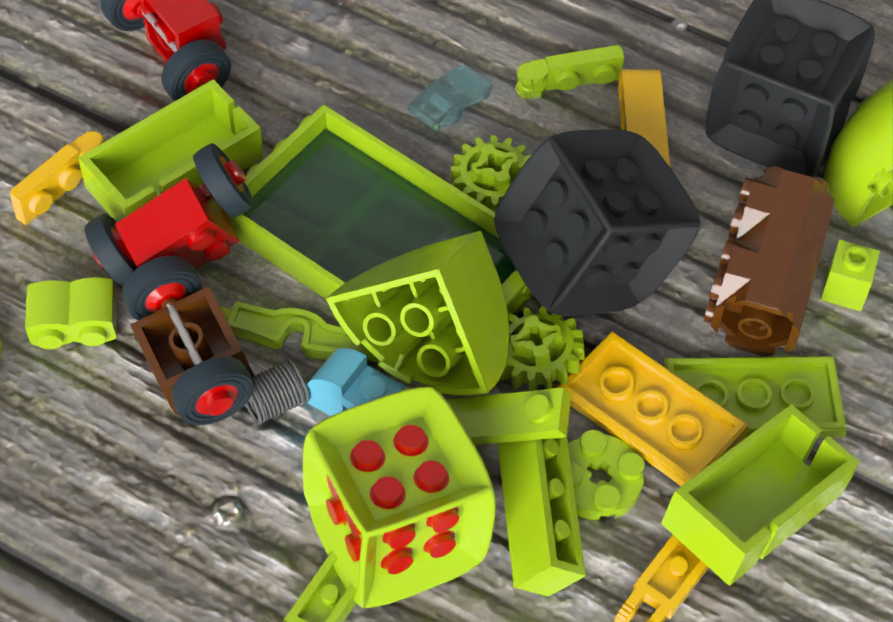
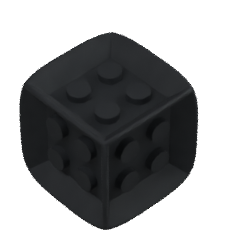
M753 0L734 32L726 49L723 63L716 74L705 121L707 137L720 147L768 168L775 166L813 177L826 161L829 150L846 121L851 101L861 85L874 44V27L861 17L820 0Z
M612 129L567 131L546 139L531 154L507 189L494 218V225L499 240L532 295L547 311L563 316L616 312L631 308L644 301L657 290L694 242L701 225L698 212L691 198L656 148L637 133Z

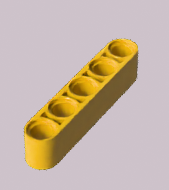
M621 69L618 82L621 130L631 131L644 137L656 148L670 167L660 69Z

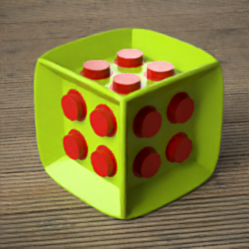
M417 387L377 398L336 413L322 420L308 431L303 445V489L309 505L311 519L327 555L329 556L333 550L337 556L334 568L345 589L347 590L351 583L355 586L357 591L354 601L361 608L390 604L439 586L470 571L486 557L492 539L496 501L491 480L479 452L450 404L435 388Z

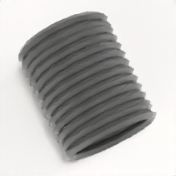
M288 359L287 362H281L280 365L277 364L276 367L273 366L251 377L254 387L253 393L245 405L254 421L261 425L262 422H268L269 419L272 420L273 417L276 418L281 413L284 414V412H288V410H292L296 406L299 407L300 404L308 403L310 394L298 366L294 361Z

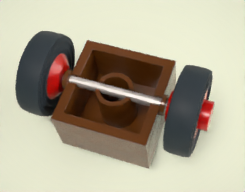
M164 256L153 259L132 272L122 289L124 303L129 313L137 320L130 324L161 391L175 415H179L183 421L191 425H208L224 420L240 410L253 393L254 387L251 377L254 374L211 288L208 286L202 289L201 280L195 267L183 257Z

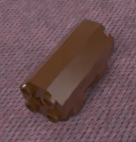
M775 166L767 168L763 176L754 179L745 177L739 197L741 202L738 203L733 216L729 236L723 249L720 266L713 282L703 322L710 323V327L716 333H718L720 327L726 333L725 341L732 348L764 357L774 355L775 349L781 346H785L784 352L794 350L801 331L835 199L828 193L830 186L824 179L802 175Z

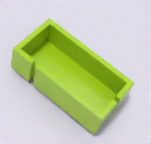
M213 79L79 156L78 160L85 188L105 211L119 222L185 178L198 187L203 184L195 166L193 155L208 144L214 143L230 160L233 159L239 165L242 171L262 160L264 156L261 128L240 106L235 108L234 100Z
M790 404L675 490L661 524L730 586L755 566L759 558L763 559L841 496L860 461L830 436H827L822 441L810 467L805 464L822 429Z

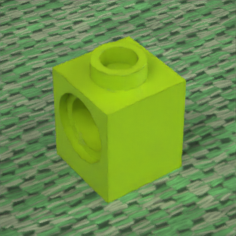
M839 240L820 300L861 312L873 282L880 251Z

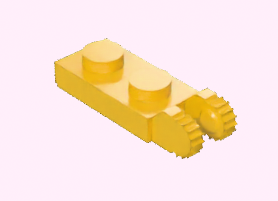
M86 131L85 134L83 133V136H79L71 144L65 145L12 188L10 196L16 218L27 225L38 215L47 212L52 203L66 191L76 188L82 178L78 157L104 143L103 135L100 132L97 133V131Z
M672 535L636 581L632 594L620 608L614 622H631L643 601L656 609L651 618L646 622H665L667 617L671 619L709 567Z

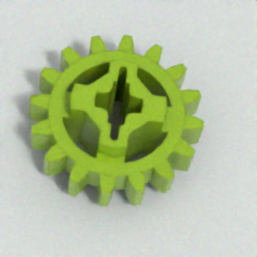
M492 135L490 142L484 143L480 137L475 138V147L463 144L462 155L455 154L453 156L450 182L453 183L454 187L496 213L507 189L531 155L525 156L526 146L524 144L516 148L512 147V138L508 137L504 143H498L496 135Z
M543 306L539 309L538 314H532L531 310L527 307L523 311L524 317L518 318L513 314L508 315L509 347L506 364L500 377L502 380L511 377L513 388L517 389L523 383H527L529 391H534L538 384H544L546 389H552V382L555 380L566 385L568 383L567 372L579 373V361L585 359L582 330L576 329V320L574 318L564 321L563 315H547V310Z

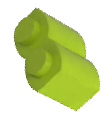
M90 277L72 282L49 280L27 285L25 331L31 345L39 346L43 349H56L61 345L72 342H79L87 346H99L104 342L116 339L118 295L113 279Z

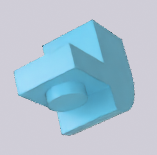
M349 348L334 350L307 384L310 394L308 403L329 416L404 390V385L368 366L367 355Z

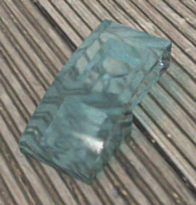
M463 65L447 73L427 87L409 104L408 111L433 130L438 131L460 121L466 107L489 98L493 84L468 66Z

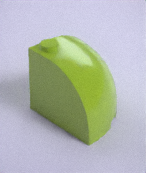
M893 78L859 104L836 136L825 161L824 180L830 186L828 193L835 199V209L853 228L893 205Z
M481 231L424 246L388 260L346 282L326 298L334 316L356 346L362 343L381 361L378 366L409 384L414 380L436 387V390L442 394L477 395L489 393L503 373L509 347L508 313L502 285Z

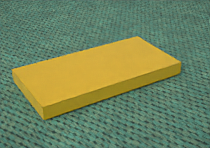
M613 331L579 364V373H570L568 375V383L566 385L560 383L557 387L564 388L571 394V407L611 436L627 443L644 460L680 486L736 446L748 433V424Z

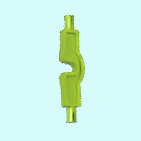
M235 302L232 309L220 306L235 336L255 341L273 349H280L292 332L300 331L303 333L300 348L301 353L305 357L327 360L334 350L349 348L367 355V361L381 362L362 343L356 346L342 327L326 324L321 317L310 311L299 308H282L274 311L242 302Z

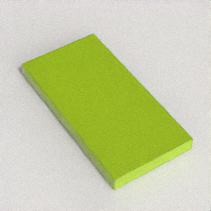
M834 356L664 358L662 366L748 424V433L743 439L790 404L822 429L818 438H826L827 436L831 438H844L847 429Z

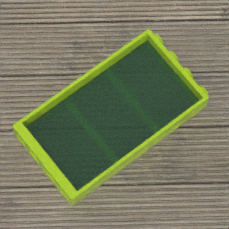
M324 104L313 115L306 116L301 121L299 127L287 139L280 140L272 153L260 164L257 163L249 169L246 174L247 181L245 183L252 196L253 206L237 217L230 216L224 210L241 243L324 299L346 282L388 260L424 246L478 231L482 232L498 273L508 315H516L533 296L499 240L494 225L496 214L494 211Z

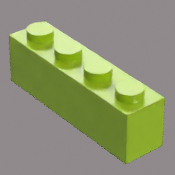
M567 437L497 443L514 588L549 597L586 576Z

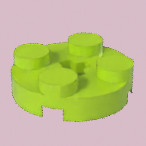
M598 430L586 431L580 438L574 439L568 444L577 515L588 520H600L601 516L615 514V518L628 513L636 505L642 492L644 483V461L642 457L624 441L610 435H604ZM603 470L607 473L610 481L600 480L595 484L590 481L592 476L590 471Z

